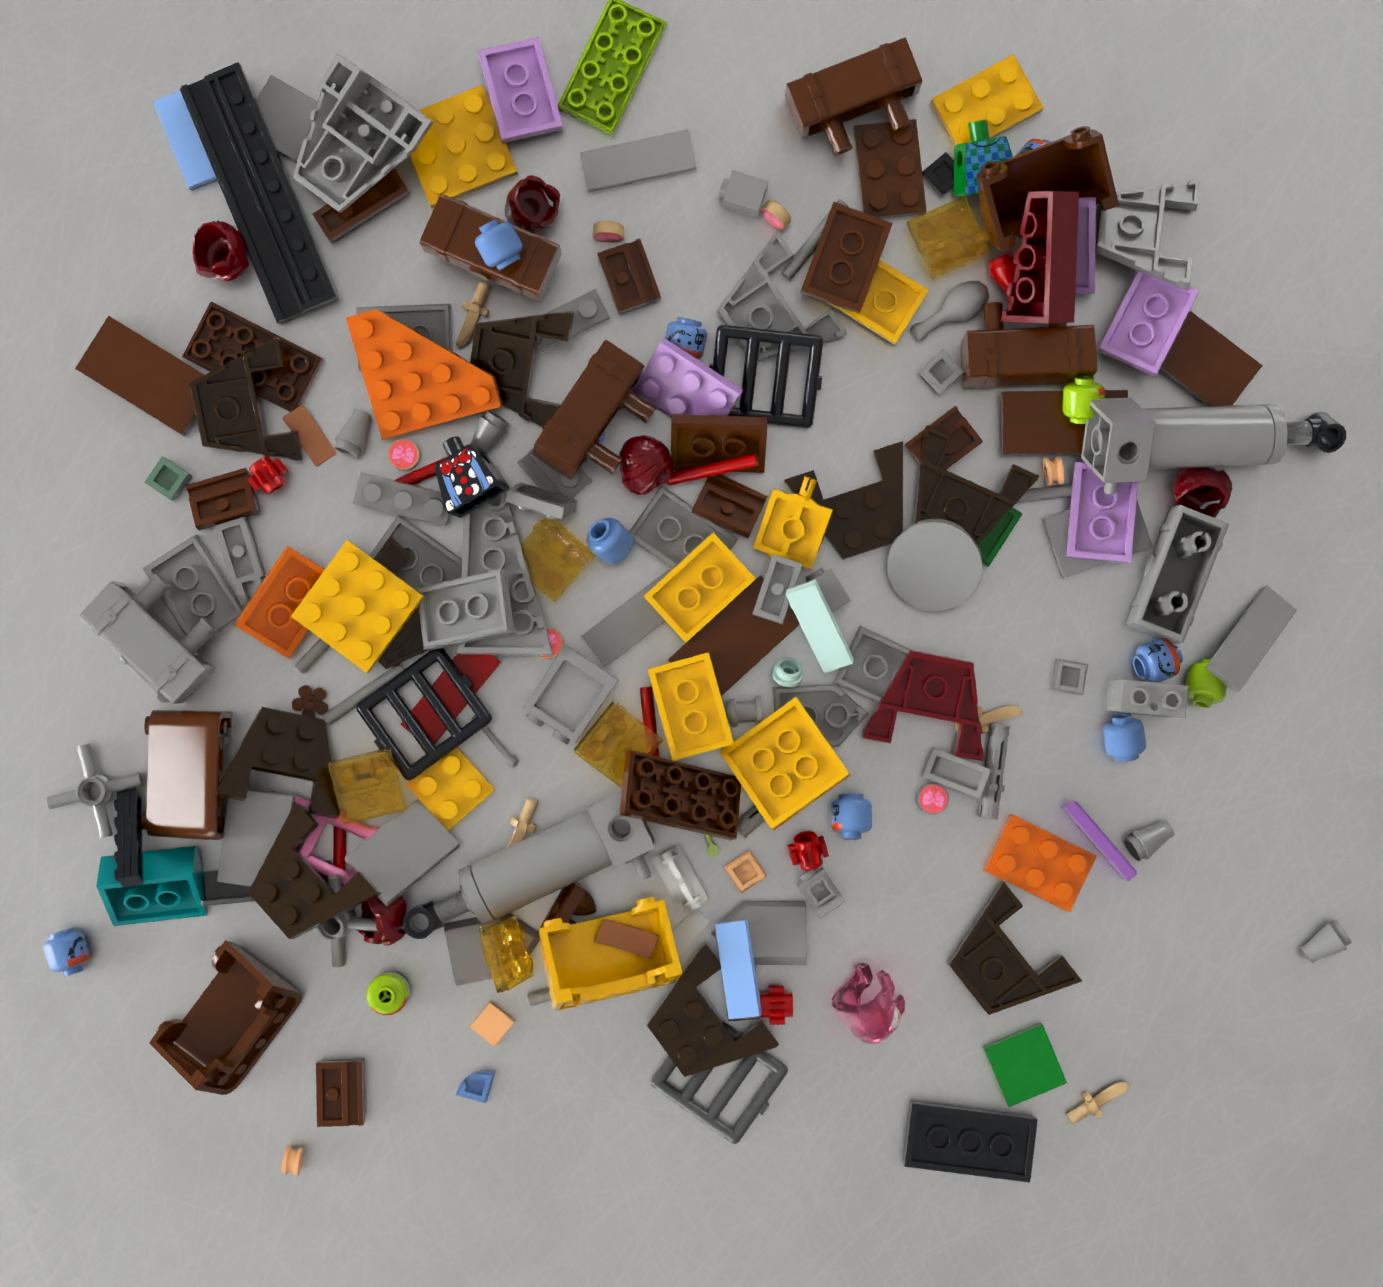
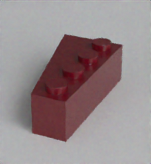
M1028 192L1020 228V234L1023 236L1021 247L1018 251H1015L1013 263L1017 264L1013 282L1008 284L1006 295L1010 296L1007 310L1002 311L1001 321L1046 324L1074 323L1079 192Z

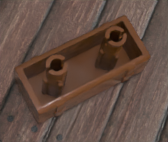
M904 37L889 44H882L879 48L813 74L808 73L800 79L787 83L785 97L801 138L803 139L825 130L834 156H837L853 148L843 123L884 107L893 133L910 127L911 121H909L902 100L919 93L922 78L908 41Z
M441 193L419 242L424 252L440 258L441 261L466 269L481 279L491 280L514 290L517 294L525 295L541 302L562 255L560 245L543 238L538 233H531L513 225L523 244V249L519 253L521 258L500 270L496 266L489 267L485 264L474 243L476 237L482 234L479 227L494 219L497 220L498 224L506 221L469 206L468 203L462 200L458 201Z
M990 302L983 305L985 330L966 331L960 344L961 364L964 371L962 374L963 389H991V387L1061 384L1063 386L1075 382L1076 376L1093 377L1097 372L1094 325L1067 326V323L1048 324V327L1004 329V322L1001 321L1003 303Z
M604 340L596 354H593L588 361L587 367L551 420L549 419L545 424L542 433L534 444L532 454L568 479H572L584 460L587 461L588 459L612 475L623 457L618 456L600 444V436L619 409H626L646 424L657 406L652 405L633 392L635 390L633 388L645 367L644 364L608 340Z

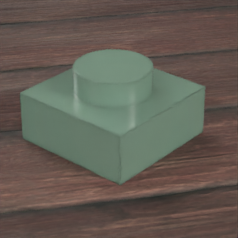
M162 456L145 483L174 501L191 474Z

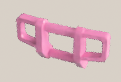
M294 795V805L298 803L309 808V799ZM317 815L315 820L319 826L303 841L304 845L299 853L316 872L327 877L333 874L341 875V883L345 885L356 874L352 869L350 872H347L312 856L326 824L330 823L365 839V841L376 833L379 828L375 826L369 828L343 815L336 819Z

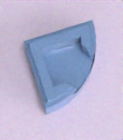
M480 1070L472 1073L460 1084L456 1095L486 1103L496 1071Z

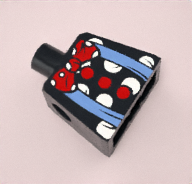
M459 436L451 437L444 441L443 447L448 457L436 463L435 472L447 513L462 518L510 489L483 449L473 444H468L464 447Z

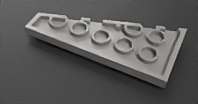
M505 491L464 516L461 578L498 569L507 571L514 633L459 644L458 653L461 655L554 656L509 502H506L507 493Z

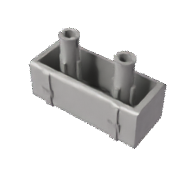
M1182 505L1170 508L1165 523L1159 531L1160 536L1155 549L1145 566L1143 580L1136 598L1132 601L1131 611L1125 625L1156 638L1167 639L1172 644L1184 643L1217 554L1222 548L1223 539L1229 524Z
M155 574L138 594L134 593L122 582H110L79 616L93 628L92 630L98 636L103 637L152 683L153 688L161 692L173 704L184 703L215 670L197 651L217 632V629L205 618H201L184 638L179 636L151 608L171 588L158 574Z

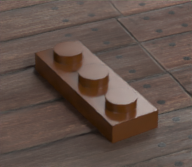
M394 168L342 213L327 204L312 215L328 240L332 243L410 192Z

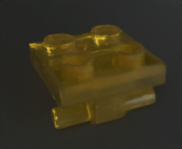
M965 196L913 218L906 223L932 280L990 254L986 241H989V236L985 229L980 230Z
M544 517L543 520L540 519L534 525L533 531L524 540L522 547L533 584L551 600L556 602L592 561L595 555L559 522Z
M612 701L574 748V753L622 788L626 752L633 750L652 755L663 742V739L628 713L623 705Z
M391 747L328 763L343 825L406 810Z
M516 915L504 918L492 925L488 923L479 926V934L484 947L482 952L487 968L490 967L497 993L508 991L534 976L533 961L526 951L523 941L524 931L521 924L518 923Z

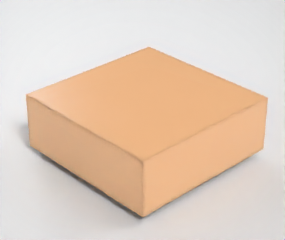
M750 849L723 866L740 893H743L767 877Z
M490 1001L471 1024L470 1028L495 1047L515 1020Z

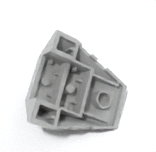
M337 53L320 80L318 91H320L316 109L311 111L309 118L312 121L307 139H303L293 178L335 210L342 213L412 154L434 122L380 81Z

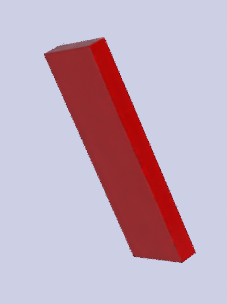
M457 653L452 660L462 675L466 674L474 684L472 689L475 693L480 690L501 664V661L493 655H461ZM443 671L432 684V687L456 719L467 706V702L445 671ZM423 696L411 712L433 743L436 744L447 729ZM402 721V723H401L400 725L403 726L406 730L409 731V729L406 727V725H405L404 722Z

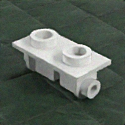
M680 844L652 858L681 914L692 911L701 906L700 904L709 900Z

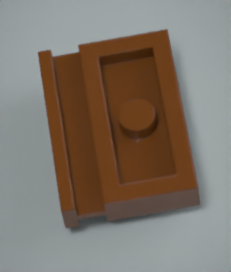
M640 238L634 242L625 243L597 253L618 314L647 305L655 300H661L658 286Z
M956 405L929 425L952 436V440L940 464V468L945 470L983 442L967 419L959 412ZM924 430L905 444L919 464L921 461Z
M247 468L185 485L189 494L195 527L199 531L259 513L254 489L247 480L250 476Z
M719 474L707 478L693 506L692 513L749 538L768 496Z
M364 1060L316 1062L317 1127L363 1126L365 1124Z

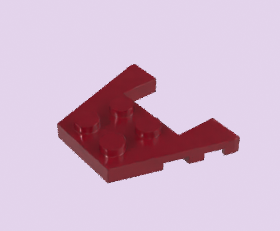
M909 650L865 726L862 738L891 743L897 712L916 714L960 723L954 755L983 761L984 751L981 743V725L977 708L978 699L974 663Z

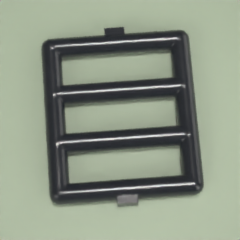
M730 325L718 326L713 364L710 363L709 367L723 377L728 338L747 340L740 407H733L728 416L767 417V424L810 428L814 420L817 390H821L822 376H819L823 338L819 335ZM760 342L779 344L771 411L752 410ZM791 345L810 347L802 415L783 413Z
M444 648L430 650L356 706L357 712L376 737L374 743L381 752L385 751L402 776L409 781L416 778L492 721L491 714L472 689L474 684L466 674L462 675ZM435 662L440 664L477 716L462 728L422 673ZM411 680L451 734L449 738L438 746H435L397 692V690ZM385 699L389 701L426 753V755L412 765L407 761L371 710Z

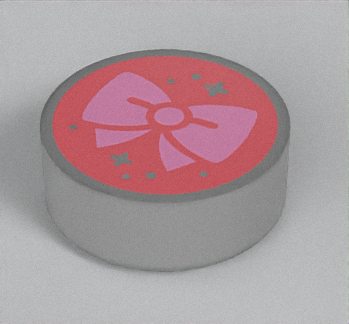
M927 783L919 789L917 804L925 813L936 815L943 812L948 806L949 794L942 785Z

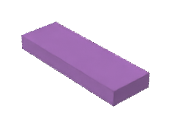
M1069 800L1061 807L1122 879L1130 881L1137 875L1134 867L1077 801Z

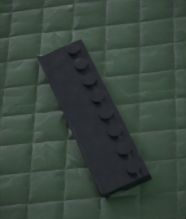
M237 62L204 76L202 80L190 85L185 84L181 86L180 92L237 229L244 239L245 248L276 322L280 324L285 320L338 299L242 65Z

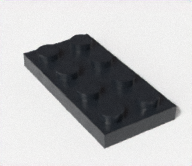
M911 1101L903 1165L904 1167L1030 1183L1038 1119L1033 1116Z

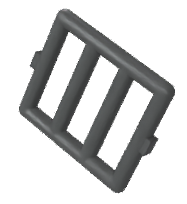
M721 1020L723 1024L726 1026V1028L729 1030L731 1035L734 1037V1039H737L739 1036L742 1035L737 1030H735L730 1025ZM766 1051L743 1058L708 1110L693 1101L692 1098L713 1068L694 1074L681 1092L666 1081L676 1068L675 1063L668 1056L652 1078L651 1086L730 1143L737 1144L758 1114L763 1115L769 1107L767 1101L788 1073V1068ZM758 1061L773 1072L734 1128H731L720 1120L718 1116Z

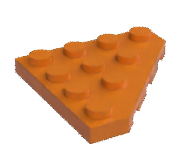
M374 309L346 317L382 440L503 406L493 374L468 362L467 359L446 347L440 346L425 335L393 319L383 311Z

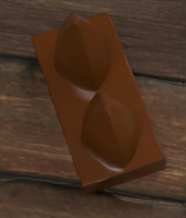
M572 883L562 888L543 923L552 919L562 918L563 923L576 924L571 919L572 915L587 916L596 913L594 899L580 883Z

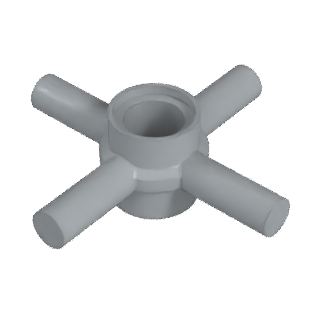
M90 744L78 746L77 749L85 777L80 781L76 790L47 797L49 809H54L81 802L85 806L93 808L100 839L112 836L113 833L106 804L110 801L114 792L143 785V778L140 773L108 780L105 776L97 774ZM92 783H97L101 788V795L97 800L93 799L89 793Z
M338 874L328 876V885L335 893L342 888L341 875ZM354 909L343 912L317 927L318 932L323 938L331 940L333 967L345 965L344 936L352 929L372 932L377 930L375 919L356 917Z

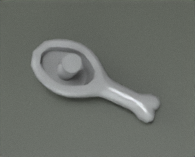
M967 281L955 286L949 292L942 308L925 321L911 326V332L915 334L917 341L924 340L929 332L947 321H965L976 317L982 312L983 305L988 302L989 293L987 286L980 281Z

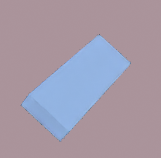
M177 91L153 101L187 187L192 190L217 180L181 92Z
M748 919L716 923L715 931L729 1019L762 1015Z

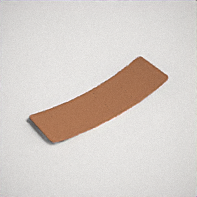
M300 405L283 417L284 422L291 431L298 430L301 446L315 466L321 465L336 454V451L304 405Z
M604 919L600 925L595 942L649 959L653 953L658 936L638 928Z

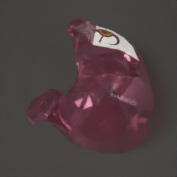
M858 963L854 966L856 971L853 977L832 997V1007L855 1037L865 1044H877L890 1037L898 1028L901 1015L905 1010V1000L902 995H898L897 999L893 1000L894 984L890 975L881 970L876 975L882 989L873 1000L861 1005V994L870 986L873 975L869 964Z

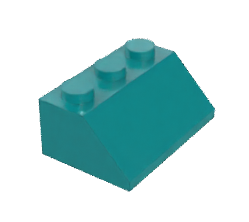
M196 846L143 852V884L123 888L120 882L115 879L114 871L117 869V863L114 855L101 857L96 887L113 926L207 916V906H201V901L206 898L203 865Z

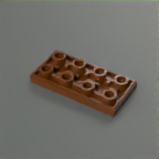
M213 302L209 303L182 356L211 372L269 340L279 337L285 366L255 371L252 374L257 396L289 412L301 405L324 360L320 356Z
M1190 311L1160 370L1206 405L1230 406L1235 403L1263 365Z
M108 315L75 369L185 436L196 418L189 383L204 374Z
M1105 390V398H1128V390ZM1063 391L1001 392L1002 455L1082 454L1086 424L1072 423L1070 418L1065 416L1062 411Z
M760 575L672 655L668 661L671 663L709 652L720 695L722 696L800 623L790 606H788L783 624L752 615L764 580Z
M631 750L626 752L619 815L734 840L737 839L741 784L736 776Z

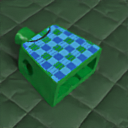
M987 120L968 123L971 142L955 145L954 197L978 193L976 175L981 171V167L984 164L993 161L1002 162L1013 157L1006 136L990 139Z

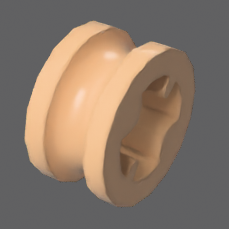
M1055 456L1054 460H1049L1048 457L1043 458L1042 467L1046 485L1050 486L1054 481L1058 484H1063L1064 468L1061 457Z
M290 1145L286 1147L282 1163V1174L287 1175L288 1172H293L294 1176H299L304 1158L303 1147H299L298 1150H293Z

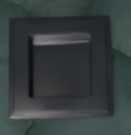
M947 152L922 171L925 180L941 198L954 187V160Z

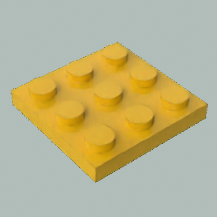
M483 85L419 109L434 123L417 149L410 154V157L431 208L435 207L441 193L456 199L518 174L507 144L501 143L493 109Z
M346 540L291 617L364 672L369 673L425 596L350 540Z
M797 697L735 740L734 745L727 746L719 752L772 830L779 828L851 776Z

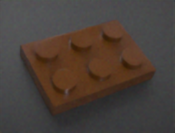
M916 119L909 120L911 121V126L896 133H893L890 122L854 126L853 132L863 213L880 219L926 214Z
M833 202L800 293L860 314L893 223Z
M672 414V470L689 469L756 453L759 461L758 466L733 472L764 473L767 417Z

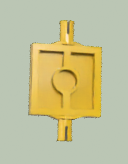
M804 476L799 494H790L776 488L773 489L753 545L754 549L767 553L770 557L772 554L801 563L803 564L802 567L807 569H813L834 511L811 499L817 480H810V477Z

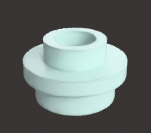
M783 658L774 665L772 677L782 686L795 687L803 679L802 666L795 659Z

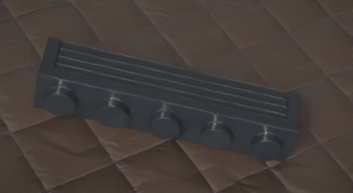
M135 788L117 792V800H114V807L117 812V817L114 818V824L117 829V834L114 835V841L117 846V851L114 853L117 869H115L114 874L116 881H119L123 888L143 884L142 797Z

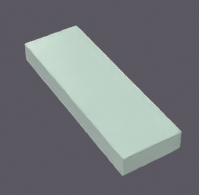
M816 579L787 589L786 597L823 673L853 664L854 658Z

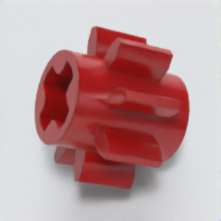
M265 456L249 467L253 475L247 478V480L258 493L264 490L267 495H270L283 487L287 482L283 475L288 473V470L278 458L272 461L269 456Z
M804 831L797 834L793 839L794 844L788 845L792 864L794 866L799 864L802 870L810 871L819 868L823 864L822 858L829 856L824 837L820 836L817 838V834L812 831Z
M768 986L769 993L760 994L761 1018L769 1017L770 1025H785V1017H793L792 993H784V986Z

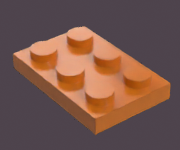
M287 545L234 625L289 659L308 631L307 628L293 619L291 615L325 569Z
M1010 814L983 870L1070 912L1097 855Z

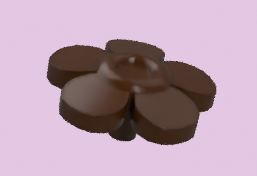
M301 686L298 690L300 697L294 698L292 701L293 710H303L302 715L315 718V712L318 715H323L328 711V704L322 701L326 697V691L321 687L316 688L312 694L310 686Z

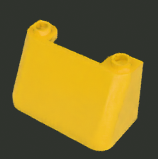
M655 897L644 898L636 901L637 907H634L631 911L572 925L570 923H563L562 918L544 922V927L539 928V936L553 1010L569 1009L676 982L683 973L665 901H655ZM602 920L618 922L657 935L658 940L651 958L648 959L622 949L596 943L595 939Z

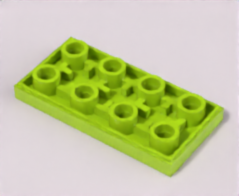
M608 0L557 105L559 111L614 136L663 35L667 22L622 0Z

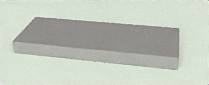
M688 129L580 152L588 192L696 169Z
M670 569L581 636L604 667L608 666L665 622L663 617L643 596L671 571Z
M1266 585L1261 589L1205 668L1235 693L1239 692L1297 609Z

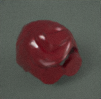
M529 175L525 179L520 180L506 197L505 217L507 222L531 233L543 232L550 228L559 212L558 207L561 197L559 191L555 187L546 184L537 176ZM546 195L553 202V206L548 203Z
M219 220L203 223L194 235L192 252L196 272L206 278H214L216 276L225 282L232 281L243 275L249 267V262L245 256L244 239L241 233L234 226Z
M645 435L635 436L625 441L619 452V456L623 457L619 466L622 483L626 489L637 495H645L651 492L653 488L673 478V460L665 444L651 436ZM666 471V475L659 479L660 475Z
M1209 467L1181 468L1177 472L1172 485L1176 505L1185 506L1213 518L1217 516L1220 509H1224L1227 506L1233 489L1230 477L1224 470L1217 471ZM1220 500L1219 503H1213L1208 505L1205 509H1200L1201 506H1203L1206 502Z
M400 895L388 906L378 897L361 903V917L375 918L377 929L376 932L357 930L364 936L363 940L372 944L382 943L385 946H389L404 937L406 932L403 929V920L407 905L403 895Z

